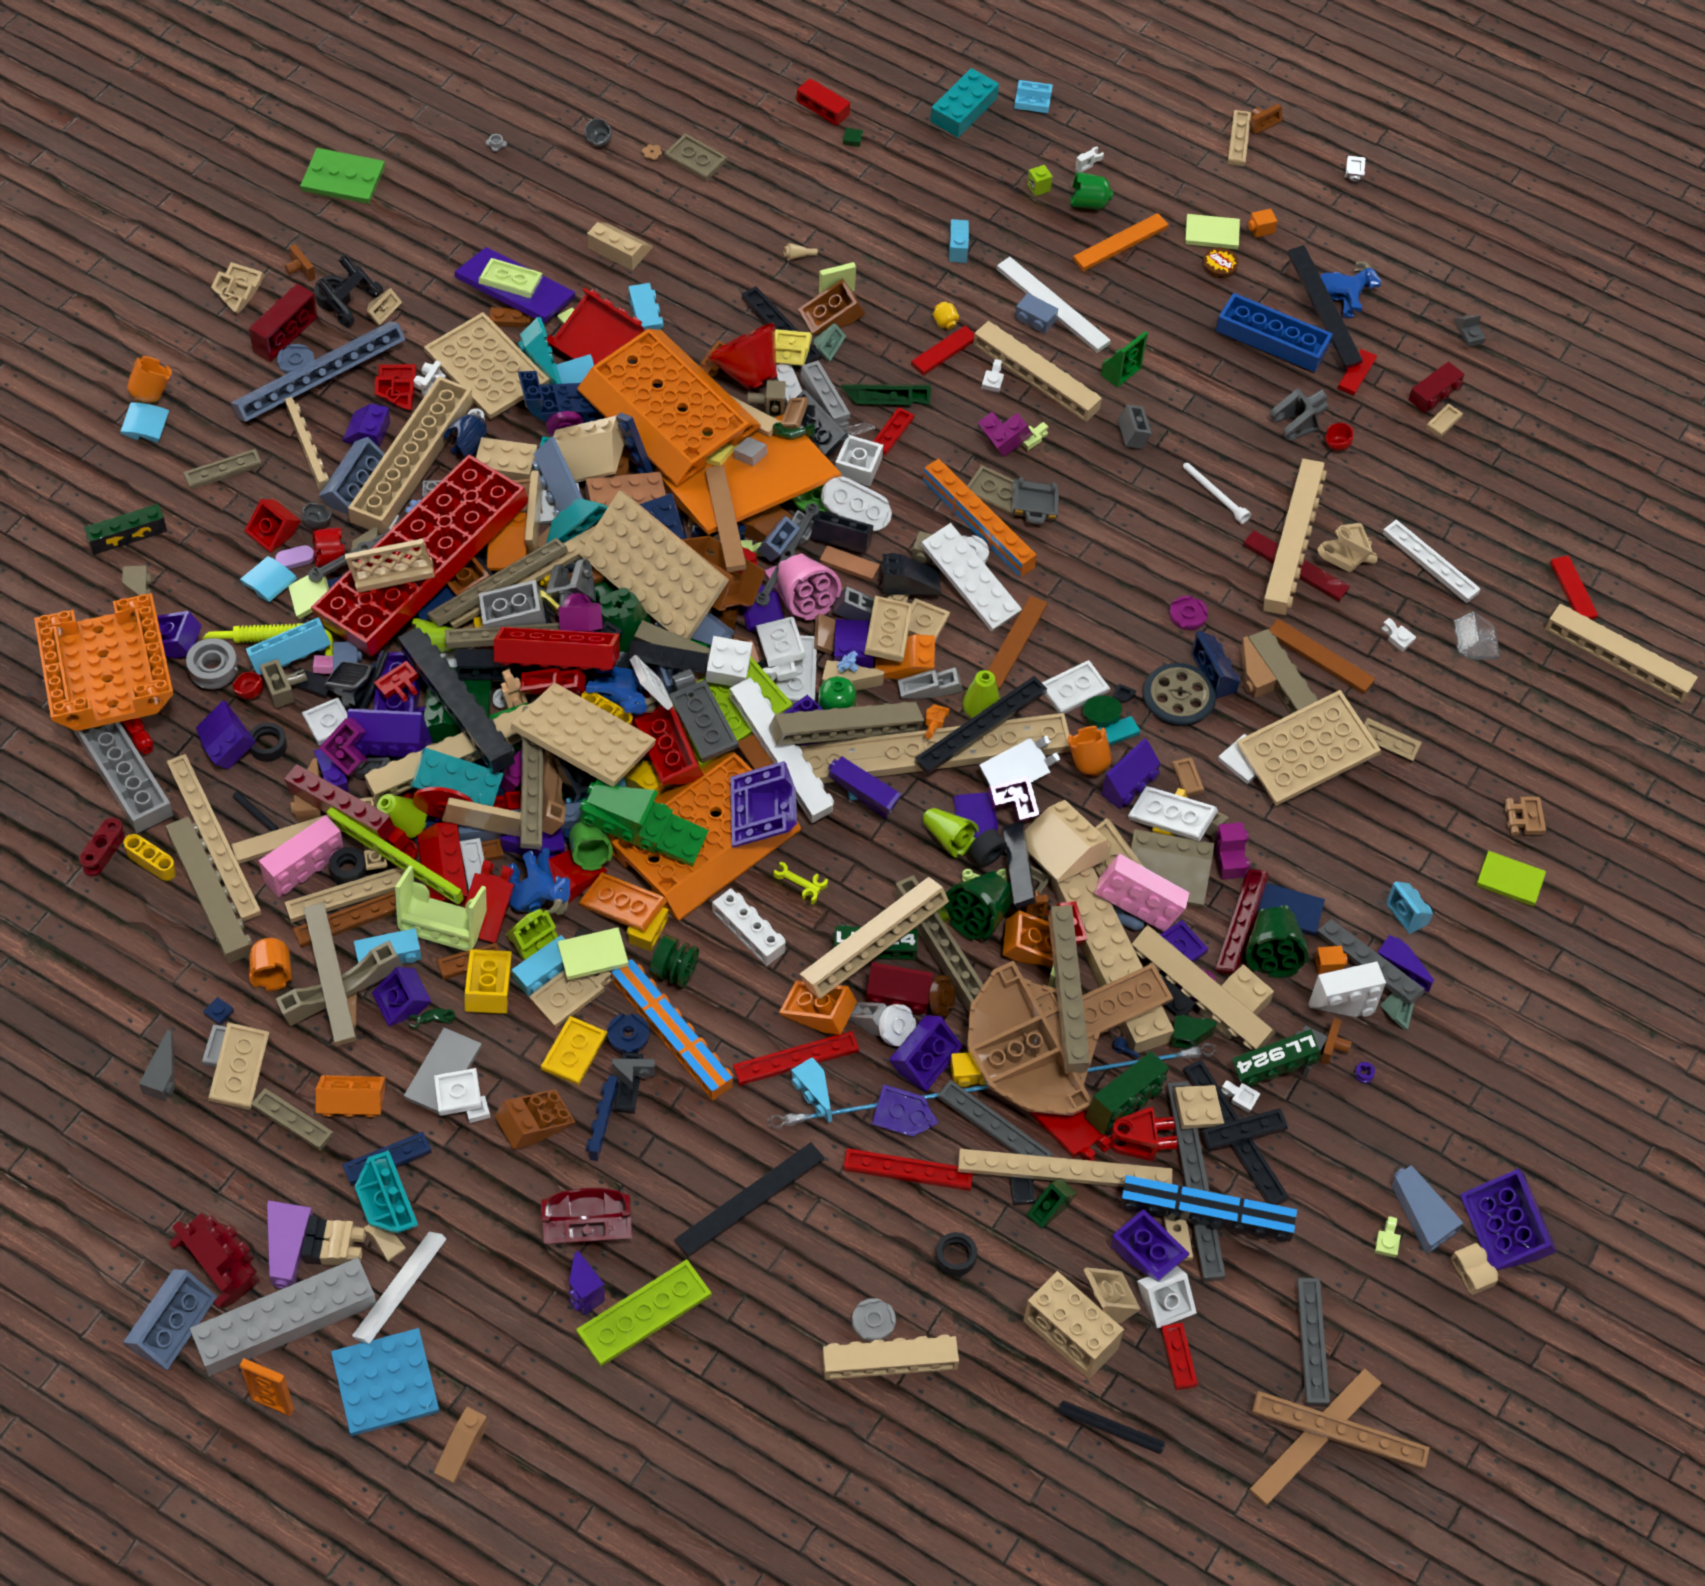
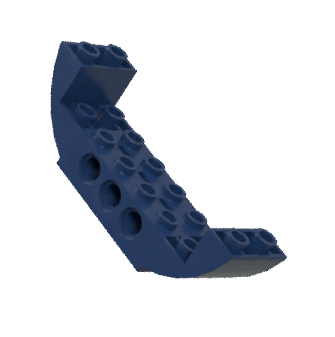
M537 371L518 372L526 406L538 419L547 422L554 414L564 411L580 414L584 423L605 418L577 391L580 383L540 385ZM655 383L652 385L655 388L662 387L661 384Z

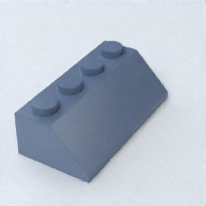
M368 437L355 441L319 494V497L332 509L349 515L348 507L385 453Z
M551 437L533 453L534 461H532V465L535 471H539L543 488L546 487L548 501L554 504L555 508L553 510L555 516H557L561 511L570 506L573 501L583 498L555 438Z
M173 1269L123 1343L138 1356L164 1370H168L192 1335L190 1328L200 1323L217 1296L189 1271Z

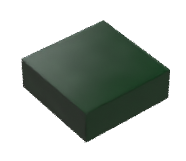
M846 127L843 144L860 147L863 130Z

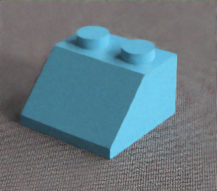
M1393 883L1386 904L1407 932L1411 934L1428 925L1433 913L1430 906L1425 904L1420 898L1419 892L1413 889L1410 883Z

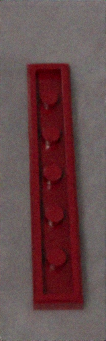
M1253 530L1244 541L1243 546L1274 564L1279 544ZM1304 560L1303 565H1299V568H1301L1299 579L1334 600L1340 602L1349 591V585L1310 562Z
M1248 869L1215 967L1217 973L1233 974L1238 970L1269 877L1268 871Z

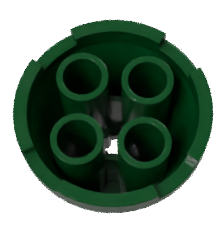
M620 588L600 598L602 625L607 620L623 631V635L619 641V652H629L631 640H635L634 635L642 620L654 625L652 618L646 612L637 596L630 592L628 588Z
M990 871L951 887L946 892L949 902L943 907L947 909L951 918L949 923L959 934L970 940L975 938L987 939L996 931L1013 903L1012 885L995 871Z
M1282 905L1280 907L1263 908L1258 911L1246 949L1247 963L1254 972L1258 970L1262 973H1267L1268 977L1284 978L1299 973V969L1305 963H1308V945L1297 917L1290 910V907Z

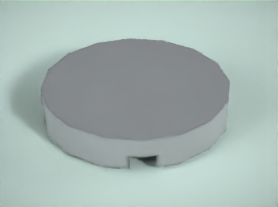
M877 1298L866 1299L860 1302L852 1315V1327L855 1333L863 1340L869 1342L887 1339L893 1333L896 1325V1316L893 1308L888 1303L886 1304Z

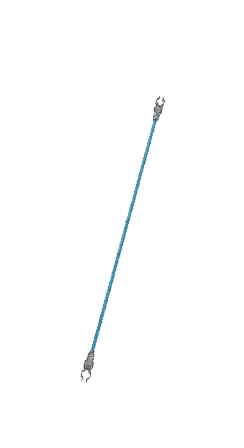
M1206 1043L1202 1048L1191 1046L1188 1049L1175 1052V1054L1157 1057L1161 1060L1171 1058L1197 1059L1201 1055L1211 1057L1213 1053L1206 1054L1201 1051L1206 1046L1213 1049L1215 1045ZM1139 1060L1091 1067L1088 1069V1072L1134 1065ZM987 1085L965 1088L964 1090L973 1092L989 1088ZM939 1093L923 1096L925 1099L937 1098ZM878 1103L833 1110L831 1115L876 1108ZM789 1113L784 1115L783 1118L775 1115L771 1120L768 1119L769 1123L775 1118H779L782 1121L785 1120V1122H782L780 1126L770 1124L769 1128L780 1129L783 1125L795 1126L797 1123H803L811 1120V1118L820 1116L817 1113Z

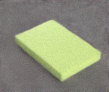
M1187 214L1185 244L1238 250L1240 219Z
M491 258L479 278V284L531 298L542 279V273Z
M619 928L557 941L567 980L629 966Z

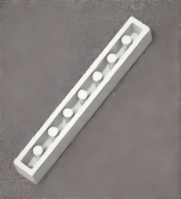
M750 677L731 687L729 697L774 764L782 761L786 762L796 788V800L810 822L814 823L832 813L834 800L829 793L826 794L821 779L819 777L816 778L813 774L811 764L808 761L805 762L802 757L803 753L798 745H776L769 728L775 715L772 711V705L767 698L764 699L759 684L757 682L754 683Z

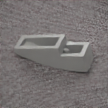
M956 667L938 673L933 669L898 680L902 698H931L963 691L960 675Z

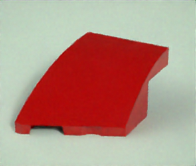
M416 364L379 365L378 376H375V395L408 411H412L415 396L414 379L416 378L417 371Z

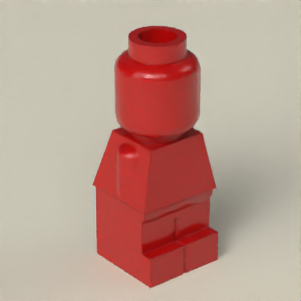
M140 717L120 722L139 752L149 754L153 751L154 742L149 733L144 730Z

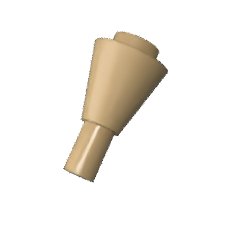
M788 243L784 247V257H787L788 261L805 256H817L818 253L817 249H809L792 243Z

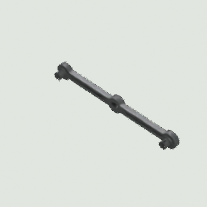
M810 503L806 506V514L799 525L800 529L790 541L788 547L781 553L779 563L795 555L794 551L811 520L819 513V507L815 503ZM779 563L764 590L756 596V604L760 607H765L770 602V594L778 581Z
M389 531L369 542L359 543L357 548L349 553L364 551L362 550L364 547L367 548L366 550L371 549ZM345 555L321 568H312L308 573L309 580L318 583L323 579V576L347 564Z

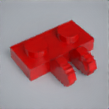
M405 661L376 680L374 685L386 699L396 693L398 698L405 703L408 699L401 689L406 686L413 696L417 695L418 692L411 682L419 678L413 667Z

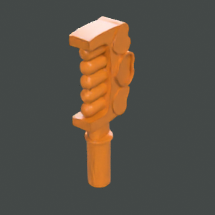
M933 704L927 709L925 725L929 727L925 733L926 738L931 739L938 728H943L944 719L946 716H949V708Z

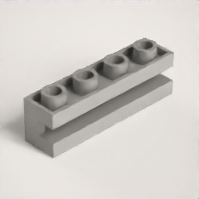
M819 360L802 365L800 381L806 391L842 429L848 428L849 422L847 419L850 418V412Z

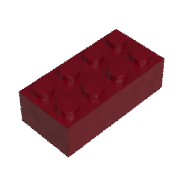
M296 283L268 311H265L256 322L252 323L249 332L253 353L271 363L278 356L279 351L284 350L286 346L293 342L315 321L318 315L314 293Z

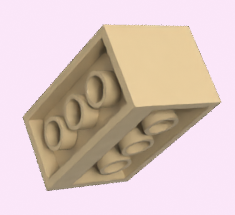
M1058 1271L1028 1300L1023 1320L1088 1379L1118 1350L1124 1331L1117 1322Z

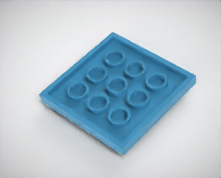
M419 1328L375 1339L370 1344L360 1343L331 1351L351 1436L440 1413Z

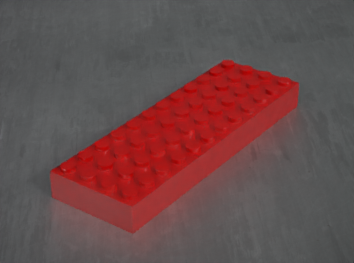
M468 455L371 548L423 539L429 557L433 561L435 577L358 593L354 578L349 570L311 606L315 618L319 617L322 625L372 657L528 504L525 487L473 456ZM415 547L411 550L418 552L421 547ZM399 551L392 552V554L399 555L401 553ZM408 554L404 556V558L411 559L413 557ZM380 555L373 556V558L380 559L381 557ZM389 558L385 560V562L392 563L393 561ZM367 562L365 565L372 567L374 564Z

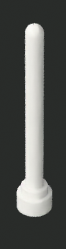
M1189 463L1183 464V468L1234 513L1235 519L1240 524L1248 521L1251 512L1246 508L1238 507Z

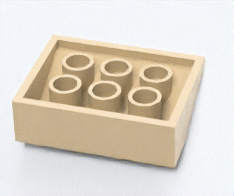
M616 416L555 430L553 437L561 450L575 483L585 481L587 478H598L616 474L624 447V437L618 428Z
M1066 800L1048 807L1025 830L1029 855L1057 883L1110 858L1107 839Z

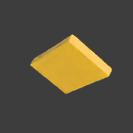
M569 1016L543 1061L541 1070L579 1086L605 1041L607 1031Z

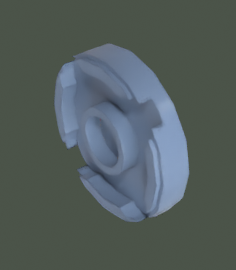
M290 344L286 346V349L279 351L277 356L278 367L285 374L314 360L312 350H309L307 346L302 344Z

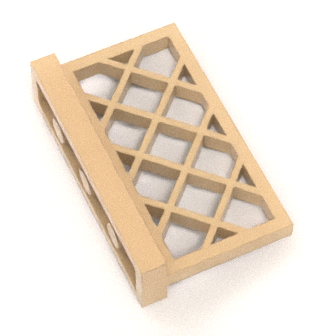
M423 539L345 554V559L354 578L358 593L435 577L433 561L429 557ZM415 547H421L418 552L411 550ZM395 551L401 552L399 555L392 554ZM406 554L413 556L411 559L404 558ZM380 555L381 557L380 559L373 558V556ZM389 558L393 561L392 563L385 562V560ZM361 559L362 561L357 563L352 560ZM367 562H370V563H373L374 565H373L372 567H369V566H366L365 564H366Z

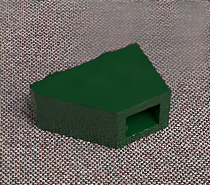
M1175 1015L1172 1026L1174 1033L1171 1047L1190 1050L1192 1047L1198 1046L1214 1034L1217 1021L1210 1020L1209 1018L1199 1019L1188 1015Z

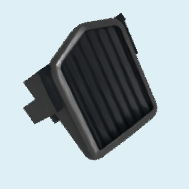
M342 661L325 682V688L342 697L343 706L346 711L348 709H355L365 694L375 666Z

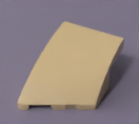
M231 262L226 273L218 272L211 288L238 314L256 293L265 275L261 271Z

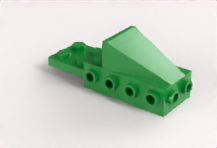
M599 779L595 783L591 782L587 791L590 795L587 800H582L579 810L582 811L579 818L580 821L651 853L658 851L693 867L709 832L708 829L672 814L673 810L667 805L656 803L655 799L658 794L656 790L628 788L619 785L612 787Z

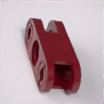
M111 817L106 819L81 852L79 861L84 874L87 876L99 875L124 841L125 832L122 822L118 818Z

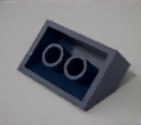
M1197 631L1191 654L1199 669L1208 675L1213 682L1216 690V699L1236 693L1240 684V677L1234 672L1230 659L1226 658L1222 644L1218 643L1215 636Z

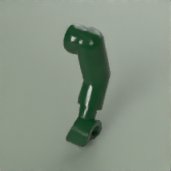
M777 422L773 424V432L776 436L794 439L802 437L804 434L806 436H813L815 426L812 423L805 428L789 429L784 428L782 423Z
M434 1008L422 1013L421 1016L410 1015L408 1020H414L417 1024L409 1025V1028L416 1030L419 1024L430 1021L451 1023L455 1019V1013L452 1009Z

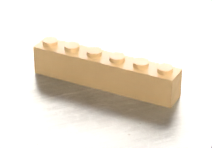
M940 1335L937 1338L920 1336L913 1340L897 1338L884 1342V1340H874L871 1343L855 1341L848 1345L831 1343L823 1346L822 1354L825 1380L957 1370L959 1364L956 1336L950 1337V1335Z

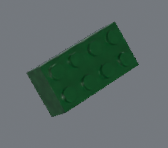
M1150 1051L1093 1096L1085 1119L1102 1135L1109 1130L1112 1132L1116 1120L1133 1114L1137 1108L1142 1109L1148 1103V1099L1152 1096L1156 1098L1162 1092V1085L1168 1078L1166 1075L1169 1067Z

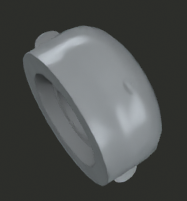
M209 638L201 640L194 644L187 653L186 664L189 676L201 688H222L232 682L238 672L235 650L228 642L222 639ZM211 664H220L218 667L213 669L206 668Z

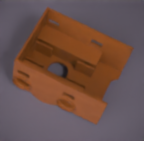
M711 536L681 539L729 579L712 607L723 611L729 606H753L764 578L765 570L745 558L747 569L743 570L742 574L736 571L727 572L722 545L719 541ZM708 549L714 552L713 556L707 553Z

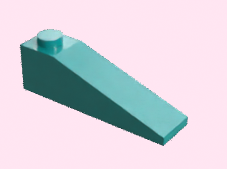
M538 317L520 333L521 341L518 342V347L550 379V384H562L556 363L553 360L551 346L548 347L545 327L541 317Z

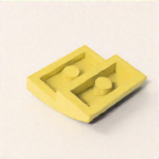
M775 330L777 363L804 365L809 352L812 334L810 332Z

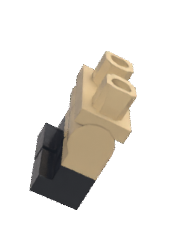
M309 1216L302 1251L304 1263L341 1265L355 1258H359L361 1262L362 1248L353 1247V1242L364 1243L366 1238L365 1228L354 1226L353 1221L321 1220L317 1216Z

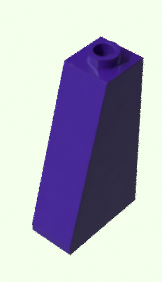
M843 756L838 761L834 759L828 767L830 770L828 777L884 819L887 818L900 799L901 794Z

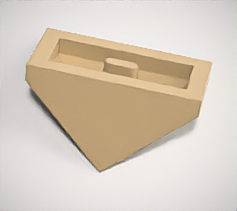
M390 288L369 302L367 313L379 326L402 301Z
M369 1224L364 1227L366 1235L387 1262L406 1250L394 1232L372 1227Z

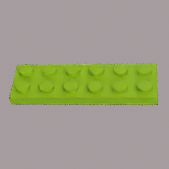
M686 1259L577 1328L576 1333L599 1366L602 1367L710 1298L712 1293Z

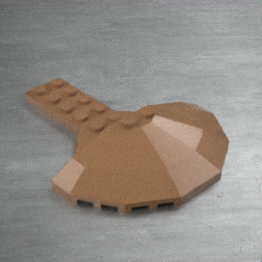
M1014 960L994 969L970 1005L967 1049L988 1088L1027 1112L1073 1116L1088 1109L1092 1099L1084 1087L1087 1072L1065 1073L1056 988L1046 985L1041 986L1023 978ZM1153 963L1082 995L1090 1063L1100 1034L1173 1000L1170 991Z

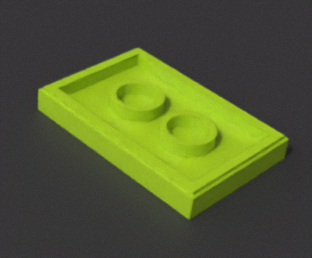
M1488 851L1476 886L1534 907L1546 871Z

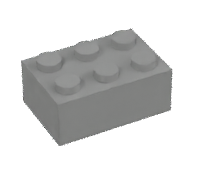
M536 580L479 594L484 627L546 624L542 595Z

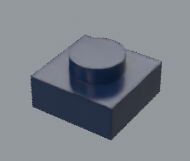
M216 997L203 1013L204 1016L221 1026L234 1013V1009L222 999Z

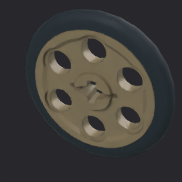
M1170 663L1158 667L1149 674L1143 686V697L1147 707L1157 718L1174 725H1190L1203 720L1211 713L1216 703V690L1211 679L1202 670L1185 663ZM1184 675L1187 680L1179 681L1176 677ZM1165 680L1169 685L1163 687L1159 684V681ZM1195 685H1198V686H1200L1203 690L1200 691V692H1197V691H1194V690L1192 689V687L1195 686ZM1163 696L1167 701L1164 703L1159 702L1157 697ZM1193 701H1197L1200 703L1201 706L1195 708L1192 707L1190 703ZM1180 707L1183 712L1176 713L1173 711V708Z

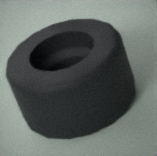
M989 829L975 838L968 848V853L980 867H985L995 862L1004 853L1007 842L995 829Z
M352 847L338 849L329 859L330 875L337 885L355 881L367 875L365 857L358 849ZM345 864L356 865L349 871L340 869Z

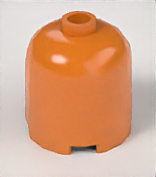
M142 356V359L137 357L127 384L128 392L136 402L144 404L154 403L161 398L172 375V370L169 366L166 365V368L159 364L160 361L152 357Z
M1089 726L1079 729V734L1075 736L1070 734L1067 740L1079 772L1085 775L1099 776L1109 768L1112 762V755L1104 727L1098 730L1097 726Z
M264 938L252 946L250 950L249 979L255 988L261 986L266 987V991L285 988L286 983L292 980L289 948L282 940Z

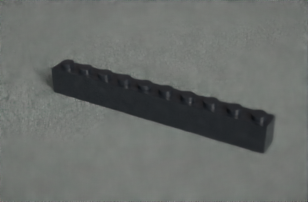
M418 627L399 636L398 640L401 651L492 773L495 774L515 764L513 756L515 750L510 743H506L502 731L496 730V725L492 718H487L485 709L482 705L478 706L474 694L468 693V688L464 681H459L455 669H450L446 657H441L438 647L431 644L429 635L423 633Z
M455 649L454 669L458 674L459 680L505 681L502 672L510 669L513 678L518 677L521 681V675L525 672L558 668L560 671L567 670L554 665L550 667H540L537 664L521 666L520 663L502 665L500 662H494L493 649ZM619 652V658L615 664L616 667L634 669L631 661L628 660L629 652ZM645 663L654 672V664ZM595 668L585 682H594L596 677L612 675L596 673L597 668Z

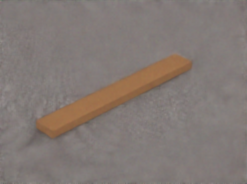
M724 465L705 468L727 572L747 569Z
M1364 1368L1324 1410V1413L1349 1420L1382 1383ZM1304 1431L1250 1488L1249 1492L1263 1505L1267 1506L1329 1439Z
M1260 1391L1256 1394L1252 1410L1253 1415L1420 1470H1424L1426 1467L1430 1447Z

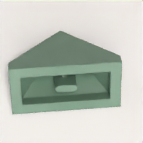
M834 323L813 341L817 350L829 362L844 341L846 335Z
M1392 993L1380 1006L1404 1030H1408L1414 1003L1409 1005Z

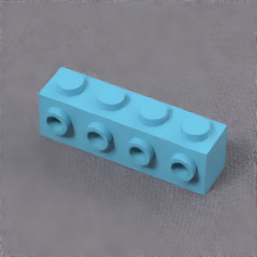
M318 617L246 648L256 673L261 675L259 665L278 659L281 666L285 667L291 661L298 658H306L312 652L326 649L331 643Z

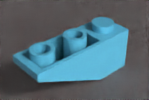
M812 1057L791 1070L793 1077L791 1082L796 1090H800L803 1093L807 1103L814 1105L817 1114L831 1122L832 1115L825 1073Z

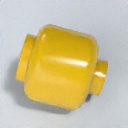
M941 302L935 306L933 317L938 327L941 329L946 328L947 330L954 328L959 320V314L955 306L947 302Z

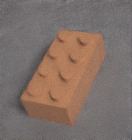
M661 472L587 478L585 483L586 500L606 506L611 504L619 490L624 491L638 504L666 495Z

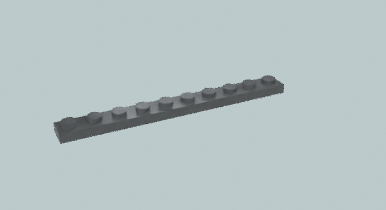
M1189 1082L1167 1083V1092L1171 1113L1174 1117V1129L1185 1187L1209 1192L1198 1129H1181L1173 1094L1175 1087H1188ZM1192 1224L1203 1282L1225 1280L1226 1275L1217 1229L1212 1228L1210 1225Z

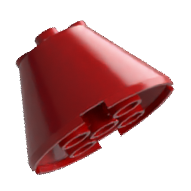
M774 323L763 325L755 329L749 336L744 334L712 352L711 356L708 355L707 357L746 390L756 388L762 385L763 381L778 376Z

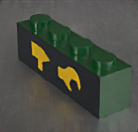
M159 504L84 527L93 555L167 532L165 519Z

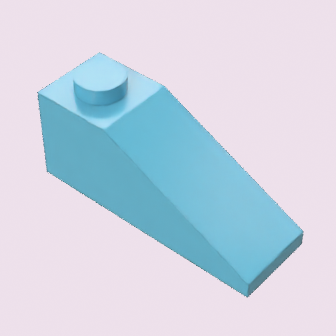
M951 219L949 262L967 263L969 220Z

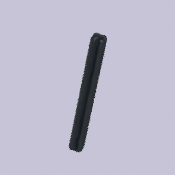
M1065 1400L1060 1404L1059 1413L1156 1453L1161 1454L1165 1447V1441Z

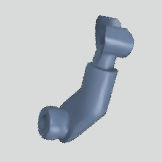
M1112 904L1123 926L1135 931L1144 927L1143 920L1126 914L1123 909Z

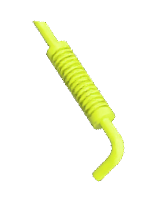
M273 624V626L269 625V627L268 625H265V627L264 625H261V627L260 625H257V627L256 625H253V627L252 625L249 627L246 625L245 627L241 626V628L240 626H233V631L208 632L204 635L203 640L217 638L234 639V643H241V641L242 643H245V641L246 643H249V641L250 643H253V641L254 643L257 641L260 643L297 626L295 624L293 626L291 624L289 626L287 624L285 626L283 624L281 626ZM325 629L331 643L325 649V656H333V637Z

